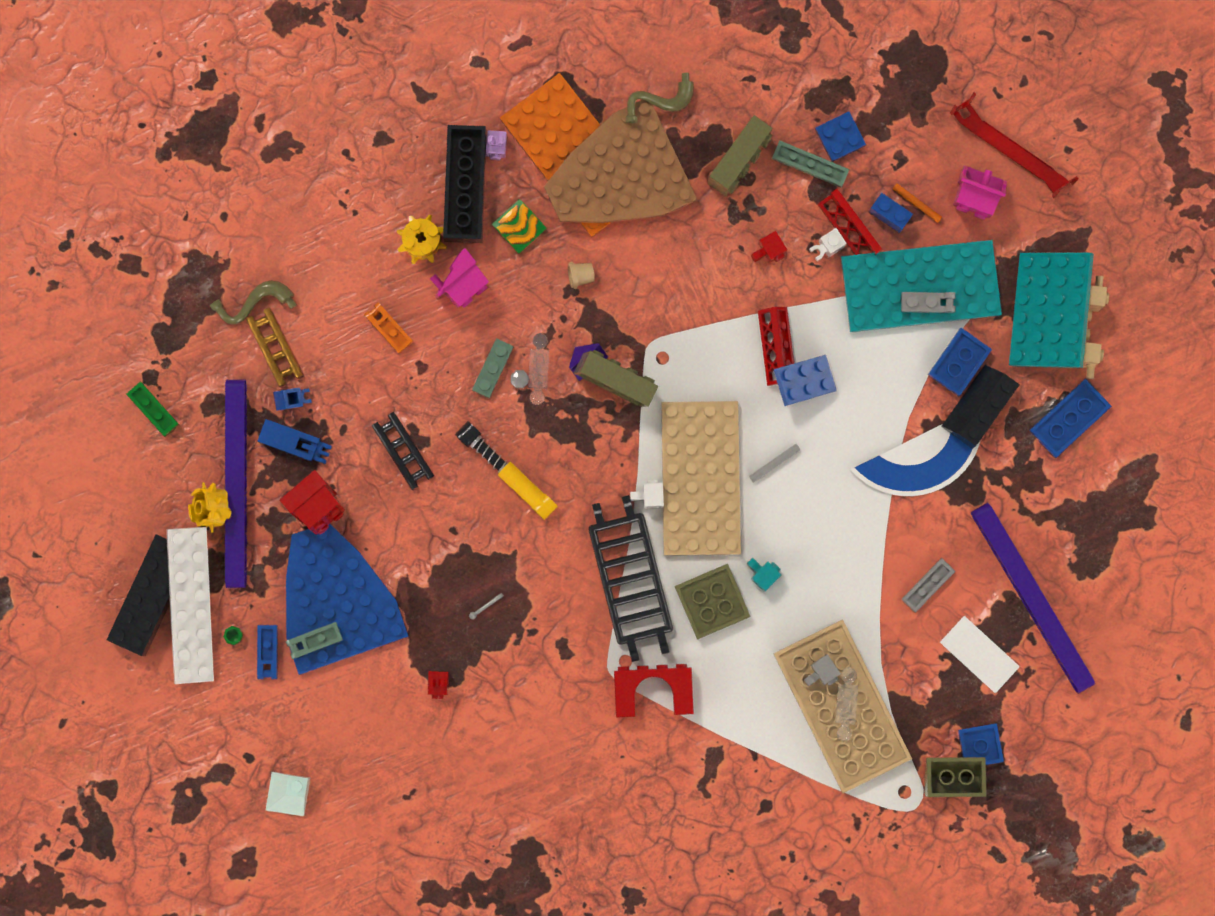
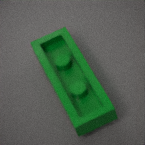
M141 381L126 394L164 437L179 425Z

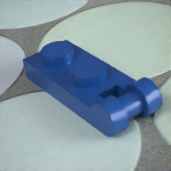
M257 625V679L269 677L271 679H278V625ZM264 664H271V670H264Z

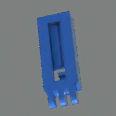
M265 419L257 442L311 462L315 460L326 464L327 460L320 458V456H329L328 452L322 451L323 448L328 450L332 448L331 445L320 442V438ZM299 440L311 444H302V448L309 450L308 452L296 448Z

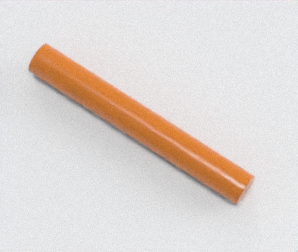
M896 183L893 187L895 192L937 223L941 220V215Z

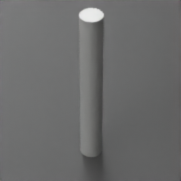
M795 444L749 477L754 483L800 451L799 446Z

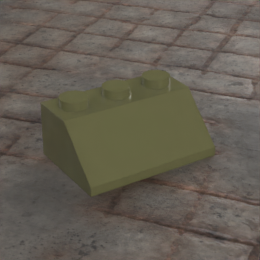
M985 757L926 758L924 775L925 796L986 797Z

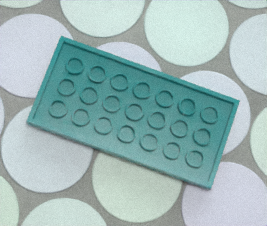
M993 240L879 252L876 255L875 253L841 256L850 332L1002 315ZM954 292L955 313L901 312V293ZM940 300V306H946V300Z

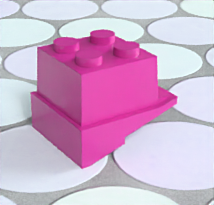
M964 165L958 179L960 185L953 205L957 206L956 209L961 212L967 213L971 211L975 213L974 216L983 220L993 216L1000 198L1006 195L1007 181L992 176L993 172L990 170L981 172Z
M465 248L459 252L449 268L451 271L444 282L436 274L430 278L439 289L435 297L439 298L442 294H445L457 308L460 306L464 308L473 301L471 297L475 293L480 295L488 288L486 284L489 282L475 264V259Z

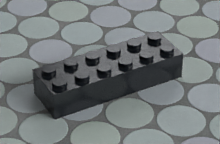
M448 125L444 242L483 243L486 126Z
M157 534L149 547L107 638V641L140 656H146L170 605L167 539Z

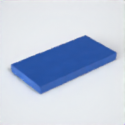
M1084 379L1029 431L1054 458H1057L1112 406L1087 379Z

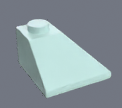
M272 772L266 811L304 816L310 777Z

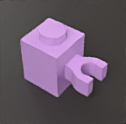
M487 130L486 157H490L491 160L505 158L507 132Z

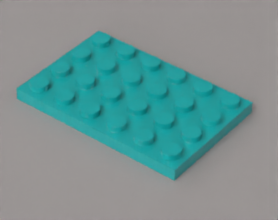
M1020 253L1009 366L1083 368L1093 253Z

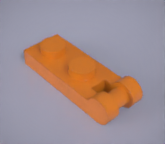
M377 302L374 305L375 308L370 312L367 311L364 316L400 354L413 343V340L381 304ZM380 313L383 317L377 321L375 317Z

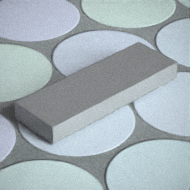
M941 558L901 600L916 613L956 571Z

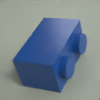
M883 193L879 195L869 210V213L898 233L903 230L913 213Z

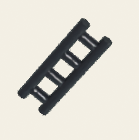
M392 412L388 415L391 421L383 426L376 422L372 425V428L411 490H414L418 487L416 483L418 479L426 476L430 480L434 477V474L395 412ZM395 427L401 437L390 442L385 433ZM405 443L411 453L401 459L395 449ZM415 459L421 469L411 475L405 465Z

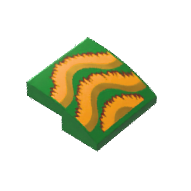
M520 199L491 224L518 254L547 229Z

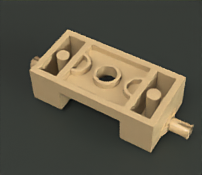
M1096 276L1095 286L1091 285L1088 321H1091L1092 311H1100L1109 302V293H1106L1107 287H1103V276ZM1087 329L1086 340H1089L1090 329ZM1085 342L1083 367H1087V379H1094L1096 365L1103 360L1104 350L1101 349L1102 344Z

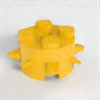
M412 215L409 216V223L405 226L404 230H397V233L402 236L403 242L397 249L398 252H408L412 256V264H415L418 259L425 260L426 258L431 263H434V255L437 254L438 250L447 248L441 242L440 237L444 227H436L432 222V215H428L425 219H415ZM424 236L426 240H422V243H419L418 237Z
M203 482L202 488L195 489L192 492L191 496L194 497L192 504L188 505L191 522H195L197 527H209L213 533L214 527L222 526L226 519H230L231 509L228 507V493L226 490L216 488L215 483L206 488Z

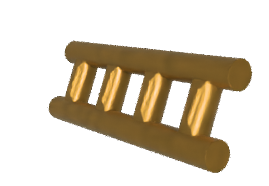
M269 307L263 310L264 317L255 321L254 317L250 316L246 320L279 387L286 384L284 378L294 374L297 379L302 377L303 374ZM269 323L274 333L263 338L259 327ZM278 340L282 350L271 354L267 344ZM286 356L290 367L280 372L275 361Z

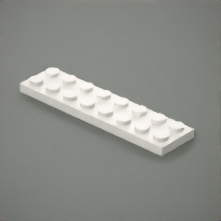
M207 528L166 529L174 684L214 681Z

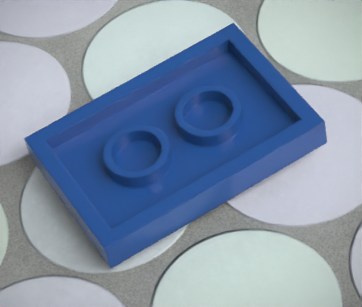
M959 328L927 375L959 397L992 349L963 328Z
M826 355L774 369L784 406L837 391Z

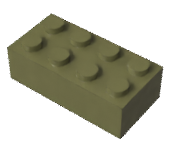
M753 115L709 176L708 184L724 196H727L729 193L733 194L738 187L740 177L744 179L749 172L750 163L755 164L761 155V148H766L771 142L773 128Z
M596 350L583 353L574 374L639 407H649L658 388V385L654 384L655 380L647 376H638V372L632 368L620 367V362L614 359L603 358L604 354Z

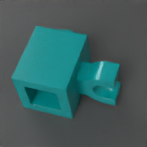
M752 558L747 563L756 572L751 580L764 592L781 576L779 573L781 569L774 562L771 564L766 562L762 567Z

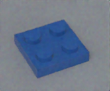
M849 111L815 127V131L831 162L866 146Z
M997 723L958 730L963 757H985L986 765L1004 762Z

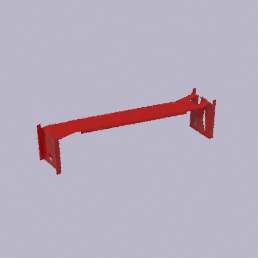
M973 92L970 99L958 107L954 105L950 114L954 115L960 124L1033 175L1045 181L1053 193V199L1061 189L1070 183L1073 186L1079 178L1077 176L1068 181L1047 163L987 122L982 121L970 104L976 96L975 92ZM966 107L970 112V116L963 119L958 111Z

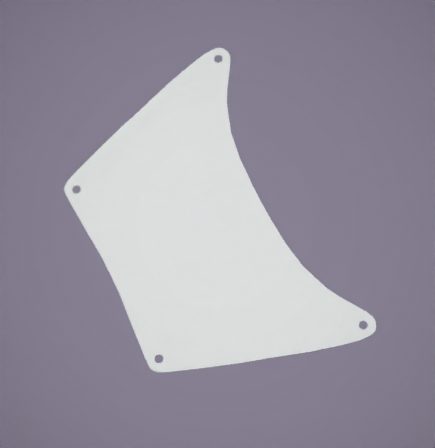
M845 296L787 307L794 363L826 355L837 390L788 406H784L778 384L767 386L758 313L662 336L653 340L647 346L644 357L643 377L647 376L655 380L654 384L658 385V388L649 407H641L636 492H644V483H647L648 480H659V483H663L662 402L738 401L741 554L664 555L663 508L644 509V501L634 502V514L643 513L646 520L673 631L665 633L669 653L661 654L657 636L635 641L639 660L632 662L629 670H637V666L649 665V669H656V665H668V668H676V664H687V668L692 667L694 714L681 716L839 791L841 790L773 653L843 619L895 723L881 664L880 637L883 561L892 494L884 493L867 485L850 469L902 444L909 416L928 378L927 374L959 328H963L970 320L850 332ZM770 313L765 314L767 324L771 321ZM769 332L767 337L771 343L774 338L773 333ZM772 350L770 359L774 362L776 353ZM659 352H666L669 356V361L664 365L656 361V355ZM773 371L772 376H773V381H774V380H776V377H775V373H774V371ZM795 444L799 446L800 451L754 483L749 477ZM638 521L632 523L630 535L640 533ZM643 540L629 543L627 556L644 552ZM752 558L762 567L766 562L770 564L774 562L781 569L779 571L781 576L765 592L751 580L756 572L747 563ZM648 559L625 564L623 576L650 570ZM728 564L751 617L697 640L674 586ZM652 577L621 585L619 597L654 589ZM657 596L619 605L616 609L618 617L660 606ZM662 615L622 624L621 629L623 636L664 626ZM612 629L607 668L614 678V671H618V667H621L619 664L620 657L623 655L630 656L627 643L622 645L617 643L614 629ZM649 677L639 683L635 692L674 712L672 689L665 680L658 677ZM911 759L845 793L887 809L908 812L915 810L923 799L924 789ZM903 785L911 789V796L907 799H903L898 795V790Z

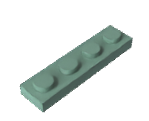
M780 140L772 157L775 161L842 188L850 170Z

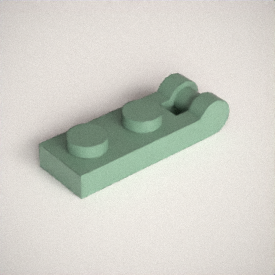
M337 622L287 640L286 644L291 649L292 653L290 655L293 660L343 641ZM302 642L304 649L299 650L297 643Z

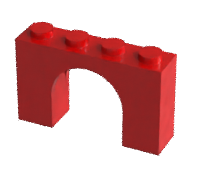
M676 664V668H668V665H656V669H649V665L637 666V670H629V666L618 667V671H614L616 718L635 717L636 688L641 681L649 677L661 678L670 685L673 693L674 715L694 714L692 667L687 668V664Z

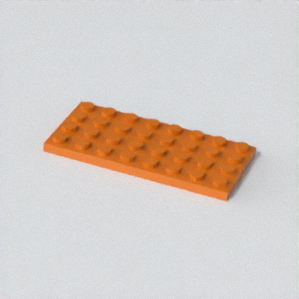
M560 73L500 117L501 122L547 181L550 180L566 158L600 126L599 122ZM580 222L591 238L612 223Z

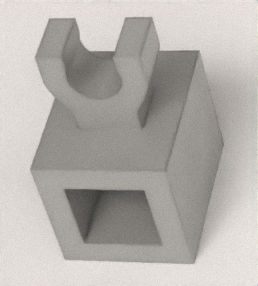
M828 654L810 665L814 673L803 679L807 686H810L818 679H820L823 685L828 683L830 686L839 680L837 676L841 673Z

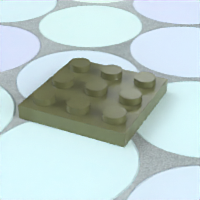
M728 564L674 586L697 640L751 617Z

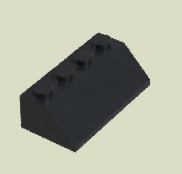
M984 365L941 427L973 449L980 442L1020 384L1005 373Z

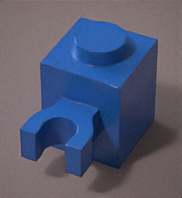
M299 387L273 392L276 411L303 407V404L312 403L311 399L306 400L304 398V393L310 392L309 388L300 390Z

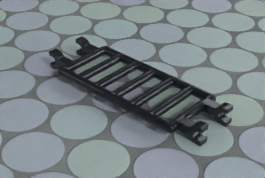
M628 495L622 497L626 516L604 522L600 503L592 504L597 524L589 526L588 530L616 641L619 645L627 643L631 661L634 662L639 660L635 641L657 636L661 654L669 653L665 633L672 632L673 626L644 514H634L630 496ZM638 521L640 533L599 542L597 531ZM643 540L644 552L604 561L602 550ZM648 559L650 570L609 580L606 569ZM652 577L654 589L614 599L611 587ZM657 596L660 607L618 617L616 606ZM662 615L664 626L623 636L622 624Z

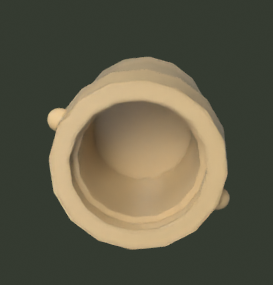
M570 262L568 264L571 288L577 289L580 285L594 282L592 263L575 264Z

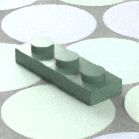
M496 338L472 391L490 399L514 346Z

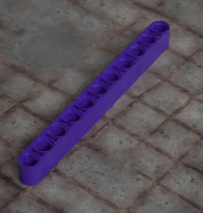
M246 379L226 380L225 490L228 493V507L231 509L230 519L225 521L226 588H246L247 585Z
M986 503L972 511L971 515L1074 690L1080 694L1095 685L1092 675L991 505Z

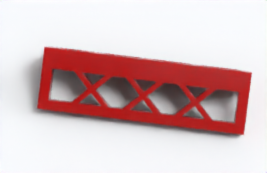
M835 189L827 198L817 204L833 227L837 228L854 255L859 254L860 246L868 247L875 255L882 251L881 246L838 189ZM832 199L837 205L836 212L827 211L824 204ZM837 216H843L848 220L847 227L838 226L836 223ZM849 231L857 232L859 235L858 243L850 242L848 239Z
M775 306L758 311L767 386L778 384L777 380L773 381L772 373L774 369L794 364L787 307ZM766 313L771 314V321L769 324H767L765 321ZM769 332L773 333L774 338L771 343L767 337ZM772 350L776 353L774 362L770 359Z

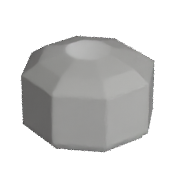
M516 370L511 374V384L516 389H523L528 385L529 376L524 370Z

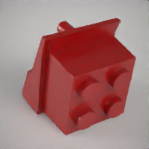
M316 470L312 471L279 500L290 514L302 524L304 523L316 535L324 533L329 528L328 525L332 521L339 520L345 511V508L335 497L337 493Z

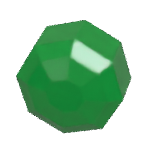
M231 626L225 629L223 637L226 643L236 645L242 641L243 633L240 628Z

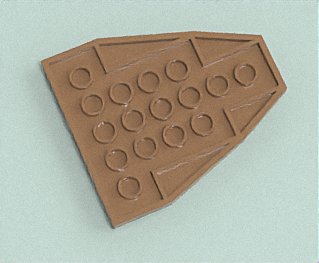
M645 100L635 103L637 123H626L627 107L613 113L566 158L546 183L544 189L560 222L607 223L660 217L697 200L652 104Z

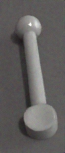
M500 593L477 611L471 612L469 614L470 619H475L479 613L504 595Z

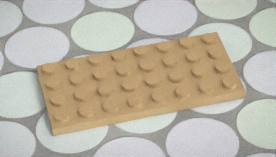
M738 401L662 402L664 555H740Z
M843 619L773 653L842 793L912 759ZM828 654L841 673L837 676L839 680L829 686L828 683L823 685L820 679H818L810 686H807L803 679L814 673L810 665Z

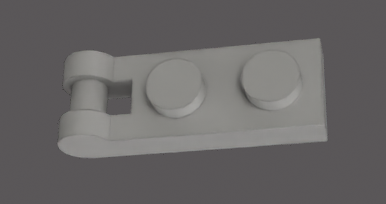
M902 292L901 312L955 313V293ZM940 300H946V306H940Z

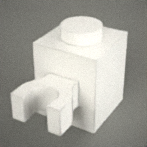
M837 228L819 239L820 245H815L809 250L810 252L814 250L820 252V255L815 258L816 261H819L825 253L828 257H831L845 248L847 243Z
M648 480L647 483H644V492H630L631 501H644V509L663 508V483H659V480Z

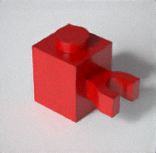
M774 231L759 240L758 244L761 249L751 255L754 262L765 256L769 262L774 260L779 262L786 257L784 254H786L787 248L778 233Z
M429 671L427 695H432V699H443L444 695H448L449 672Z

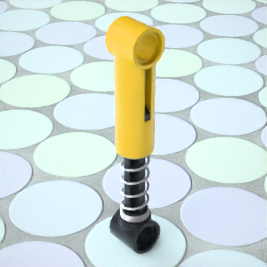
M469 421L456 432L455 436L468 448L476 449V453H480L482 458L488 461V464L491 463L493 469L498 470V476L544 520L558 507L553 500L532 483L512 462L506 463L507 460L504 461L501 455L495 452L496 450L489 447L490 444L487 445L484 442L481 433Z

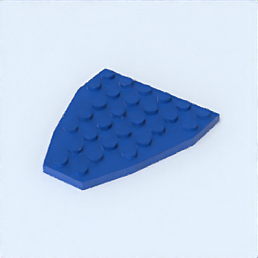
M331 524L328 525L329 528L322 534L318 533L316 535L307 529L292 534L286 574V639L290 640L334 622H337L343 641L294 659L299 675L409 637L397 600L361 553ZM302 642L297 643L299 650L304 649Z

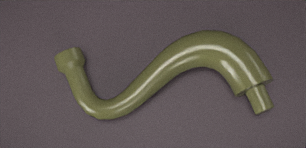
M682 73V82L678 83V92L674 98L666 99L645 91L632 93L627 102L628 115L626 116V123H637V116L635 115V102L637 99L645 100L660 109L671 112L686 108L692 99L694 82L689 80V73Z
M270 280L259 284L252 290L241 311L235 317H231L226 313L219 299L214 301L210 307L218 313L223 321L235 325L242 322L258 301L265 296L271 295L276 297L281 304L286 303L290 309H293L297 304L292 299L294 293L286 285L279 281Z

